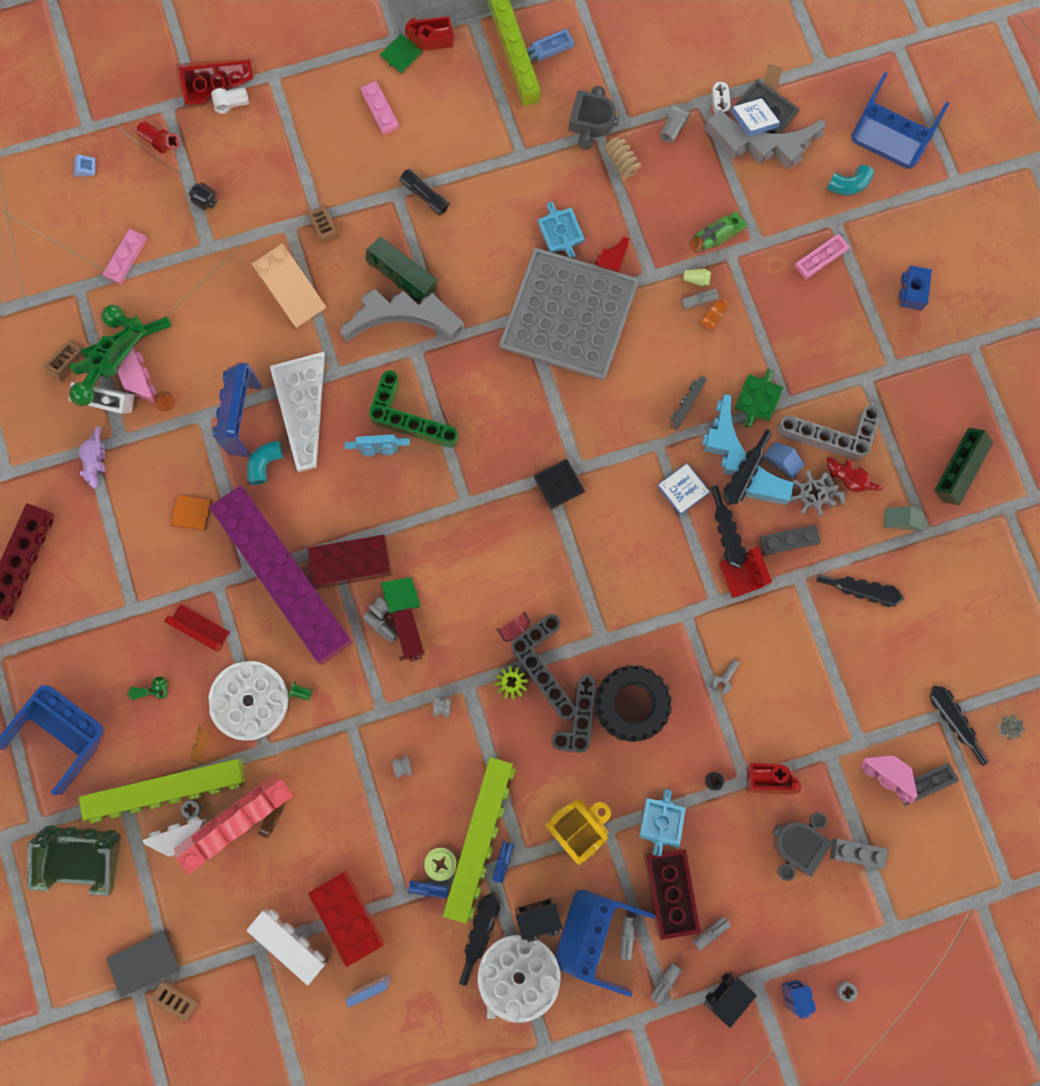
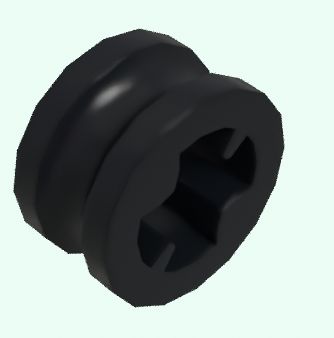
M712 772L705 777V785L710 790H719L724 785V779L721 774ZM717 776L719 784L712 787V782L709 780Z

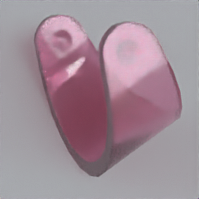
M523 612L507 625L497 628L496 631L503 641H512L527 629L529 617Z

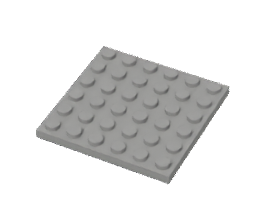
M534 248L501 338L499 349L605 381L638 287L639 279Z

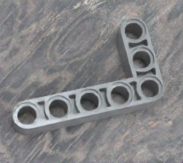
M875 405L865 407L858 416L853 436L789 415L782 418L779 422L777 432L782 437L853 460H861L871 449L881 412ZM866 412L870 413L873 419L868 418ZM783 423L789 424L791 429H786ZM801 429H806L809 435H804ZM861 429L866 430L868 436L863 435ZM820 435H824L827 441H822ZM838 441H842L845 447L839 446ZM856 446L860 447L863 453H859L856 450Z

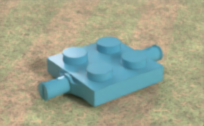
M553 202L547 203L546 206L550 213L546 217L538 219L537 223L549 252L556 253L566 250L568 258L574 259L576 255L573 247L585 241L572 208L557 211Z
M394 434L356 437V441L344 442L345 450L357 449L360 454L367 457L374 456L376 453L393 455L394 452H398L399 446H410V438L398 439Z
M667 789L663 791L662 800L646 799L639 838L655 843L653 854H657V856L662 855L663 845L679 848L686 808L670 802L672 791L669 790L668 792Z

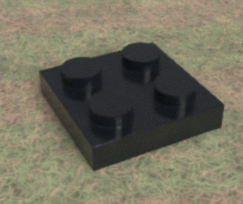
M567 459L534 475V480L551 510L585 493L583 486Z

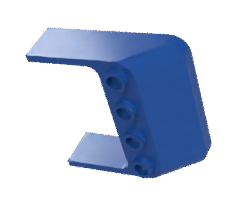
M884 72L852 132L851 139L855 144L904 168L911 169L916 166L925 151L949 102L946 101L932 127L926 128L875 102V97L888 74Z
M238 363L228 367L227 371L223 373L224 387L220 390L219 398L221 404L220 408L218 407L216 411L218 421L217 426H214L213 437L216 438L217 443L228 455L250 457L251 453L238 437L247 388L262 389V385L248 363Z
M43 685L34 692L0 735V750H5L27 721H34L78 755V758L50 792L53 795H63L95 753L102 738L104 728L100 722L55 688Z
M585 889L576 891L573 895L555 953L560 971L582 981L632 997L631 989L595 977L596 968L612 915L616 908H623L655 919L656 915L653 912Z

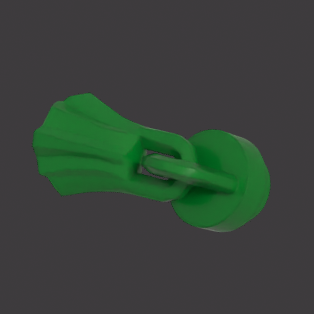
M155 677L151 683L152 689L131 687L127 691V695L132 701L153 694L158 699H164L168 693V681L165 680V677Z

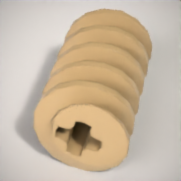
M616 137L606 144L604 150L608 153L609 158L612 159L616 169L619 170V174L623 176V179H626L637 172L641 167V163H636L637 157H632L634 152L629 151V145H625L627 141Z

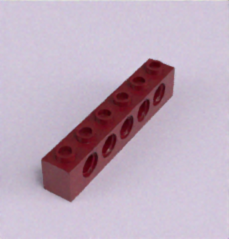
M26 503L0 560V597L5 594V600L0 603V619L8 621V618L14 612L16 600L22 594L24 582L28 580L32 564L38 558L40 546L46 540L48 528L54 522L53 513ZM37 523V528L32 531V526ZM29 541V546L24 549L25 542ZM21 558V564L16 567L17 560ZM13 576V582L8 585L9 578Z

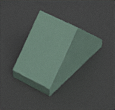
M912 506L886 508L884 528L923 531L924 512Z

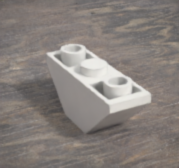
M198 816L187 820L188 824L180 827V823L167 827V832L155 831L148 834L149 838L144 839L143 843L168 857L175 856L174 847L207 824V820L199 819Z

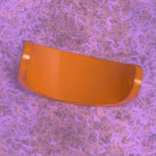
M725 299L717 301L706 312L701 325L713 331L726 310L728 301Z

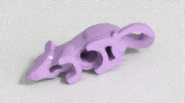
M99 426L95 428L92 436L81 444L79 449V455L83 462V471H80V475L84 477L85 481L93 489L98 485V471L105 472V465L101 462V459H105V447L99 440L102 429Z

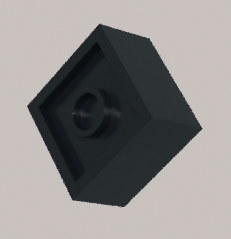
M730 971L729 974L724 973L721 977L723 981L713 993L708 992L705 996L707 1000L704 1002L729 1028L733 1026L757 997L746 984Z

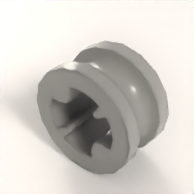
M191 800L183 804L181 812L185 818L192 819L200 815L202 808L199 802ZM190 804H192V807H196V811L193 812L194 815H191V812H187Z
M846 981L838 984L836 992L840 999L845 1002H852L856 999L857 989L853 984ZM846 986L851 990V993H848V997L842 994V991L846 990Z

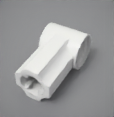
M245 87L229 91L219 88L211 93L214 110L220 114L229 112L233 107L249 104Z

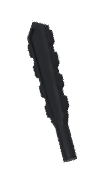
M766 429L757 446L752 450H748L745 455L746 460L741 461L738 466L739 471L734 472L732 475V482L727 483L723 489V497L727 505L739 504L740 501H743L746 495L745 490L752 483L751 477L756 475L758 471L757 465H761L763 461V449L772 435L770 430Z
M713 486L711 490L716 503L714 517L715 521L719 523L717 529L718 533L722 535L720 541L722 547L725 548L724 557L729 565L740 569L746 560L747 553L745 547L741 546L742 539L740 534L736 533L737 526L731 519L733 517L731 510H728L723 504L719 487Z
M819 574L816 577V582L836 586L839 590H842L843 594L850 595L852 593L856 598H867L869 602H880L882 606L895 607L904 600L899 589H896L895 586H881L877 582L869 584L866 580L859 579L855 581L852 577L835 579Z
M932 686L930 693L931 704L935 709L940 710V716L944 721H948V727L951 731L957 733V739L960 743H964L972 750L982 766L987 764L989 761L977 745L976 733L973 728H969V721L966 716H962L958 703H954V696L951 691L945 687Z
M494 892L483 896L482 900L478 902V915L474 916L472 923L474 929L470 930L468 937L470 943L466 945L464 951L466 953V963L459 981L461 985L467 986L473 965L482 957L484 952L482 947L487 944L489 940L488 933L493 930L495 925L493 920L499 915L501 910L499 906L500 901Z

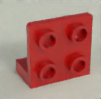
M759 547L752 548L747 552L746 560L740 569L729 565L726 560L719 563L732 598L767 587L773 583Z

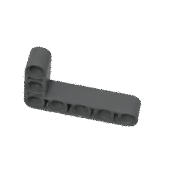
M551 614L512 641L511 650L557 715L563 720H568L574 716L575 706L534 651L535 647L559 630L560 619L556 615ZM554 620L557 623V627L549 629L546 626V622ZM533 631H538L541 634V638L533 640L530 634ZM522 642L526 648L524 651L518 652L514 648L515 644ZM534 658L537 661V665L534 668L528 667L526 665L527 659ZM546 674L549 679L548 682L545 684L538 682V675ZM553 689L558 690L560 693V698L557 700H553L549 696V692ZM564 705L569 706L572 710L571 715L564 716L561 713V707Z

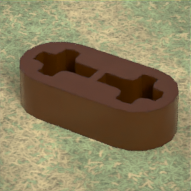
M285 803L275 808L265 817L258 835L267 839L270 837L284 809Z

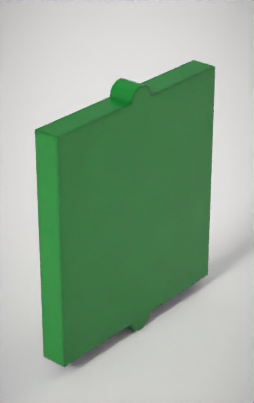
M400 34L380 56L389 63L390 67L393 66L402 74L422 54V51L412 41H409Z
M411 577L380 583L384 594L383 599L386 600L389 613L421 607L417 596L418 591L415 590Z

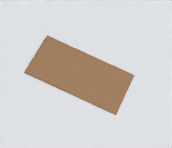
M768 64L764 84L777 92L783 68Z

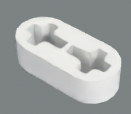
M721 81L715 83L712 89V104L715 114L721 110L727 115L731 105L729 87L725 82ZM718 89H721V92H723L722 96H720ZM720 102H722L724 110H722L721 107H719Z

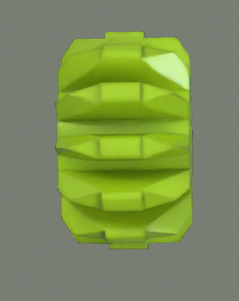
M508 666L509 673L501 669V673L504 676L496 675V678L502 682H496L495 686H502L497 691L499 694L504 690L506 691L504 694L505 699L511 693V699L514 700L515 692L521 697L522 693L519 689L527 690V687L521 684L528 683V679L521 680L525 676V672L518 675L519 667H516L515 672H512V667ZM507 679H516L514 688H511V686L509 688L507 686Z

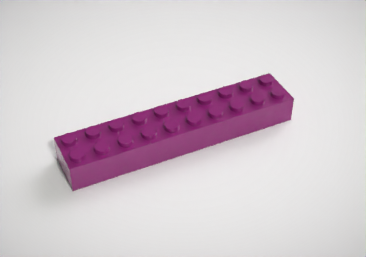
M241 485L209 506L320 665H323L353 643L255 502Z

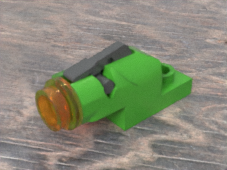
M735 211L728 217L723 216L696 233L692 240L689 241L690 247L695 253L703 252L714 245L718 247L745 229L747 224Z

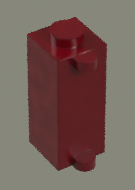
M405 609L387 616L388 620L394 619L404 654L399 657L400 661L410 659V662L422 659L421 656L425 655L412 609Z

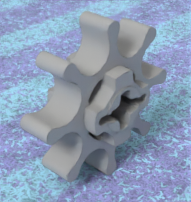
M808 470L806 472L807 483L801 484L797 480L793 481V487L799 488L801 493L797 496H791L790 501L792 503L795 501H802L804 503L801 515H805L808 508H815L817 516L820 518L823 515L821 510L823 504H828L832 508L836 506V501L830 500L828 494L830 492H837L838 485L827 487L824 484L828 473L825 472L820 480H814L811 477V471ZM812 489L814 493H818L817 497L811 494Z

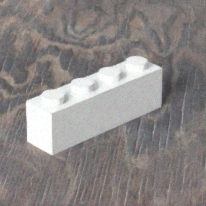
M263 910L246 931L306 985H309L327 964L324 960L326 957L320 951H314L310 948V943L302 936L299 938L294 933L295 929L290 924L282 923L279 920L280 916L274 910Z

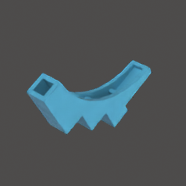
M724 394L716 405V411H719L718 418H714V429L710 428L707 434L704 433L702 445H705L704 451L725 455L721 461V467H724L723 474L733 475L734 472L739 471L738 466L741 461L746 460V452L738 441L732 425L730 411L731 395ZM757 465L758 471L755 476L751 477L752 483L749 488H746L745 497L787 505L791 500L793 482L780 479Z

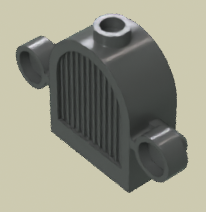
M601 86L594 87L591 93L581 90L577 91L569 121V131L581 134L578 140L579 147L583 150H588L592 147V137L607 135L614 126L617 127L619 115H616L614 103L605 97V89Z
M818 812L811 814L809 826L800 822H787L783 825L778 823L773 829L775 850L786 861L777 870L778 876L785 881L792 880L795 876L794 867L808 876L812 877L832 844V841L816 831V829L824 828L827 824V818L824 814Z

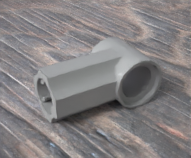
M673 105L667 122L660 133L663 141L667 143L674 142L680 129L685 126L690 112Z

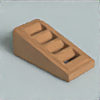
M325 206L307 212L322 244L339 238ZM321 212L324 213V214H322V215H320V216L314 218L315 215H317V214H319V213H321ZM326 217L325 220H323V221H321V222H319V223L316 222V221H318V220L323 219V218ZM326 223L329 224V225H326V226H324V227H322V228H319V226H322V225H324V224H326ZM331 228V230H329V231H327V232H325V233L322 234V231H325V230Z
M68 340L43 365L46 373L61 382L71 370L69 365L76 363L82 355V349ZM69 349L74 352L73 355L68 352Z
M164 980L150 999L156 1005L186 1022L199 1004L198 1001L167 980ZM165 990H167L168 993L163 999L161 995ZM171 995H176L173 1001L169 1003L168 1000L170 999ZM180 998L183 999L179 1007L176 1008L175 1005ZM188 1002V1003H190V1005H189L188 1009L186 1010V1012L184 1013V1012H182V1009L184 1008V1006H185L186 1003Z

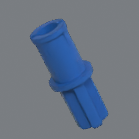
M502 841L498 859L496 858L497 863L492 877L493 881L503 883L508 865H511L509 861L515 846L514 844Z
M410 880V886H408V894L425 895L426 898L432 896L446 899L449 894L448 886L431 884L430 881L423 883Z

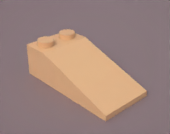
M283 244L252 263L255 272L296 329L327 309Z

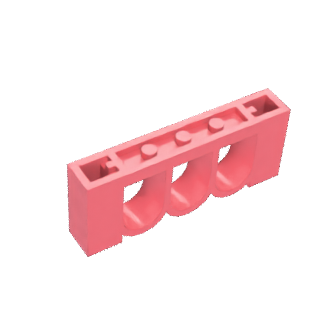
M275 772L174 847L177 861L189 875L204 864L206 860L221 851L228 842L241 836L252 824L262 820L275 808H278L293 796Z

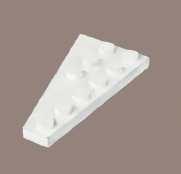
M324 352L270 366L298 473L317 468L325 363Z

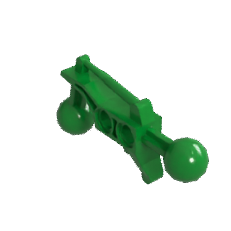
M108 305L103 308L101 319L107 327L118 328L121 326L124 329L112 336H102L93 352L87 354L88 358L69 365L71 371L76 375L88 373L83 382L75 383L70 387V400L77 406H87L93 401L95 396L93 386L100 376L108 378L109 375L117 374V367L130 353L140 337L147 334L138 316L135 315L133 319L126 317L124 310L118 305Z

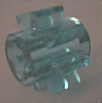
M1011 715L1010 719L1002 717L1004 722L998 724L1001 729L1000 735H1007V740H1013L1014 737L1021 738L1020 733L1026 731L1022 725L1024 721L1016 720V715Z

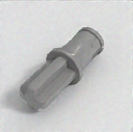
M711 289L702 293L696 292V295L682 298L683 309L687 310L698 305L703 306L704 303L718 299L717 289Z
M371 610L363 616V621L369 624L375 633H379L390 643L396 640L398 634L386 625L385 620L379 619Z
M623 917L622 936L620 935V938H622L621 959L631 960L633 940H636V918Z
M722 917L709 928L707 926L706 930L692 941L701 951L714 939L717 941V937L730 928L731 925L725 917Z
M671 963L664 976L659 978L660 982L650 998L657 1004H661L669 990L673 989L672 986L680 973H682V970Z

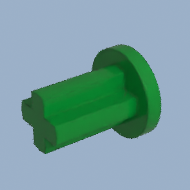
M294 681L288 698L291 699L292 696L309 701L313 690L296 685L297 682Z

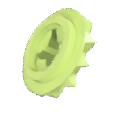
M445 848L433 849L428 853L424 862L427 875L436 881L449 879L454 874L457 865L453 853ZM445 856L444 864L448 869L440 868V870L435 872L437 864L433 859L440 861Z

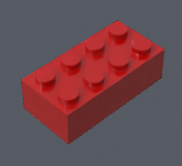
M348 871L341 873L308 893L346 968L385 944Z

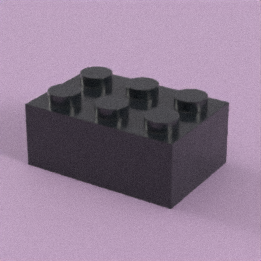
M554 897L515 908V916L522 941L527 940V943L538 940L539 936L547 934V937L559 934V930L563 929Z

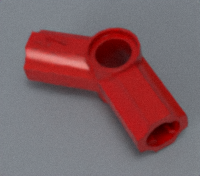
M146 121L140 122L137 126L136 134L149 142L162 154H165L168 149H177L180 146V137L176 133H169L164 129L159 130Z

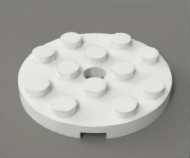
M255 661L236 663L223 670L214 680L208 697L210 716L217 728L231 738L246 741L257 740L272 733L283 721L289 702L288 690L282 677L273 668ZM248 695H251L254 699L251 706H245L243 702L244 698Z
M512 935L495 942L484 954L478 970V989L487 1008L499 1018L514 1023L533 1021L550 1009L558 995L560 969L551 950L541 941L536 940L527 943V940L522 941L521 935ZM522 973L524 975L525 981L523 984L514 982V974Z

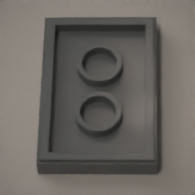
M758 79L755 80L736 103V105L762 98L780 121L778 128L768 130L772 134H781L800 110Z
M166 931L106 958L121 997L180 970Z

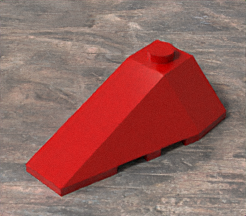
M250 59L176 64L185 105L205 103L212 98L211 93L213 90L221 88L227 91L253 79Z

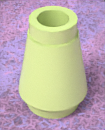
M707 268L685 270L683 281L702 287L705 285L709 286L711 271L707 270Z

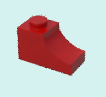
M622 237L615 247L610 249L603 248L602 253L597 254L595 265L619 273L630 238Z

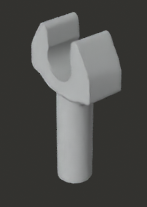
M827 472L828 476L824 480L827 487H833L835 485L830 472ZM837 491L828 494L830 500L833 501V497H836L840 505L844 504V492Z
M732 660L723 676L713 678L712 689H715L718 683L721 682L724 688L720 694L723 695L729 692L732 688L729 680L740 663Z

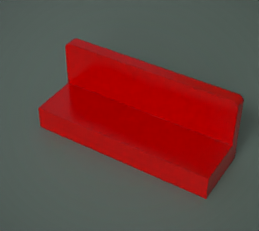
M182 604L179 605L172 617L167 615L164 620L165 623L219 652L230 634L228 630Z

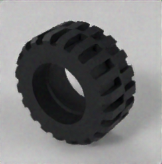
M627 665L616 669L601 682L596 692V715L600 720L601 726L611 736L613 735L619 740L628 742L643 741L659 733L663 726L667 724L669 714L672 711V696L669 695L668 690L670 689L662 681L663 678L660 675H656L652 669H646L640 665ZM637 685L645 689L649 694L651 710L642 721H625L616 712L615 697L623 687Z

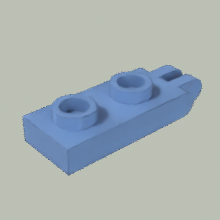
M566 28L533 42L530 48L526 50L530 61L536 59L542 61L574 47V41Z

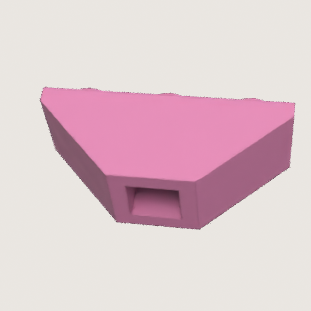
M132 347V350L122 361L118 369L122 385L128 393L135 394L136 397L151 403H156L155 395H157L154 385L149 383L148 379L151 376L147 368H144L142 365L144 358L140 351L137 352Z
M896 756L864 759L861 768H863V771L868 776L878 779L884 788L893 790L902 801L909 802L910 804L915 801L917 792L911 767Z

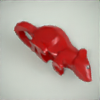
M832 457L826 458L831 477H837L842 480L848 490L855 493L866 490H883V486L870 481L871 475L860 467L857 470L852 468L853 463L850 460H846L844 465H842Z

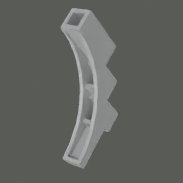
M719 110L707 120L704 130L732 160L737 156H742L747 151L759 164L765 160L768 162L775 156L786 169H789L792 165L795 167L802 161L804 151L814 139L817 141L823 136L826 123L821 119L815 124L795 132L784 134L762 132L748 136L739 123L730 119L724 112Z
M373 289L363 296L361 301L363 309L358 310L350 322L342 325L340 334L346 342H349L356 335L371 327L384 323L409 322L427 326L453 341L464 330V322L433 293L425 296L420 301V305H418L404 291L396 294L391 299V303H389L379 292Z

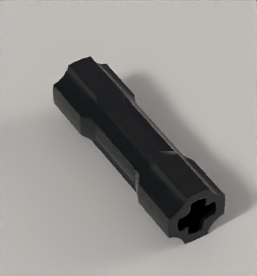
M408 169L402 173L399 181L425 201L436 214L440 216L447 211L450 203L426 185L415 172Z

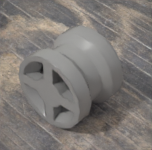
M379 596L374 604L368 606L381 620L389 612L387 603Z
M434 697L433 716L444 715L449 717L450 697L445 699Z
M408 755L404 756L403 759H392L396 778H401L405 774L408 776L412 775Z

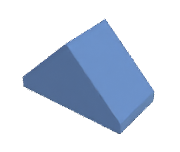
M774 442L763 456L792 480L804 467L803 461L794 448Z

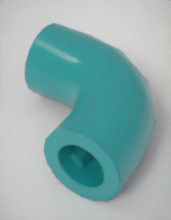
M860 165L851 177H844L834 173L826 189L843 196L855 195L869 185L875 172L867 165Z
M279 440L261 445L251 454L247 463L249 485L266 483L267 465L271 461L283 459Z

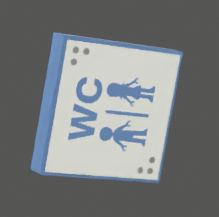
M762 98L733 106L730 111L748 136L778 128L780 125V121Z
M688 463L657 485L658 489L679 515L710 494L709 489Z
M383 976L351 992L345 1000L347 1006L352 1007L386 990L391 982L389 976Z

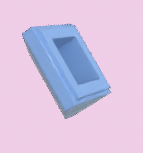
M77 154L74 159L73 176H95V158Z

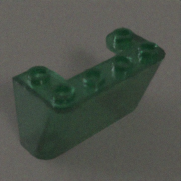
M53 825L44 827L28 842L27 890L48 891L55 882L93 885L88 890V894L109 896L114 889L121 835L115 830L103 832L96 829L78 830L75 827L57 828Z

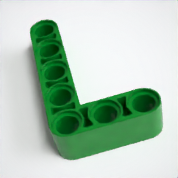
M393 370L385 371L380 378L369 410L373 424L448 448L455 447L458 444L459 437L454 427L392 408L400 383L396 372ZM390 378L395 379V381L392 384L386 383V381ZM383 395L389 396L386 401H381L380 398ZM376 413H383L381 418H374ZM394 418L401 419V421L398 424L392 423V420ZM412 423L419 424L417 429H410L409 427ZM432 428L437 430L434 435L427 433ZM453 434L455 436L453 440L445 439L446 435Z

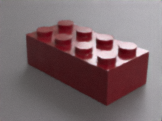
M384 534L307 548L312 582L316 589L392 576L387 539Z
M679 848L662 851L661 856L654 855L653 853L643 854L653 913L656 915L657 937L660 940L700 934L701 930L686 849Z

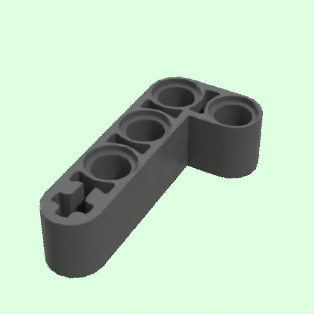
M590 675L582 676L577 683L572 733L558 732L552 737V746L556 750L582 753L589 748L596 687L595 679ZM585 679H587L588 683L591 684V686H589L587 689V694L591 693V696L580 695V692L584 693L585 687L581 685V683H583ZM581 699L589 701L590 706L588 709L580 708L579 701ZM583 718L587 721L586 729H580L577 726L578 719ZM557 736H563L566 739L565 746L558 747L556 745L555 739ZM577 738L585 740L586 745L583 749L576 748L575 740Z

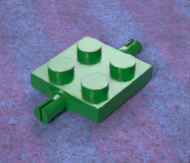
M767 369L764 378L748 374L734 408L747 416L744 423L745 427L748 425V428H751L754 419H762L767 422L771 420L784 388L770 381L774 373L773 370L770 372V369Z

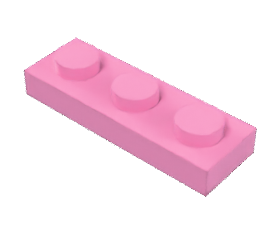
M377 81L361 87V93L383 135L398 129L399 124Z
M129 228L102 275L121 285L147 241L146 236Z
M837 234L795 264V268L806 280L848 251L850 246L840 234Z

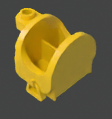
M579 798L556 810L544 825L579 866L590 856H593L608 840L607 834L609 832L603 824L610 819L611 810L603 802H597L589 808ZM603 808L605 810V814L603 816H599L598 809Z

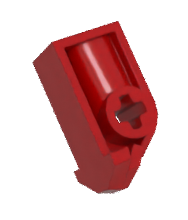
M450 16L421 20L411 18L405 26V35L422 50L453 47L454 35Z
M750 763L746 767L747 793L793 795L798 794L802 788L798 779L794 777V774L785 765ZM777 772L779 776H782L780 780L778 776H775Z

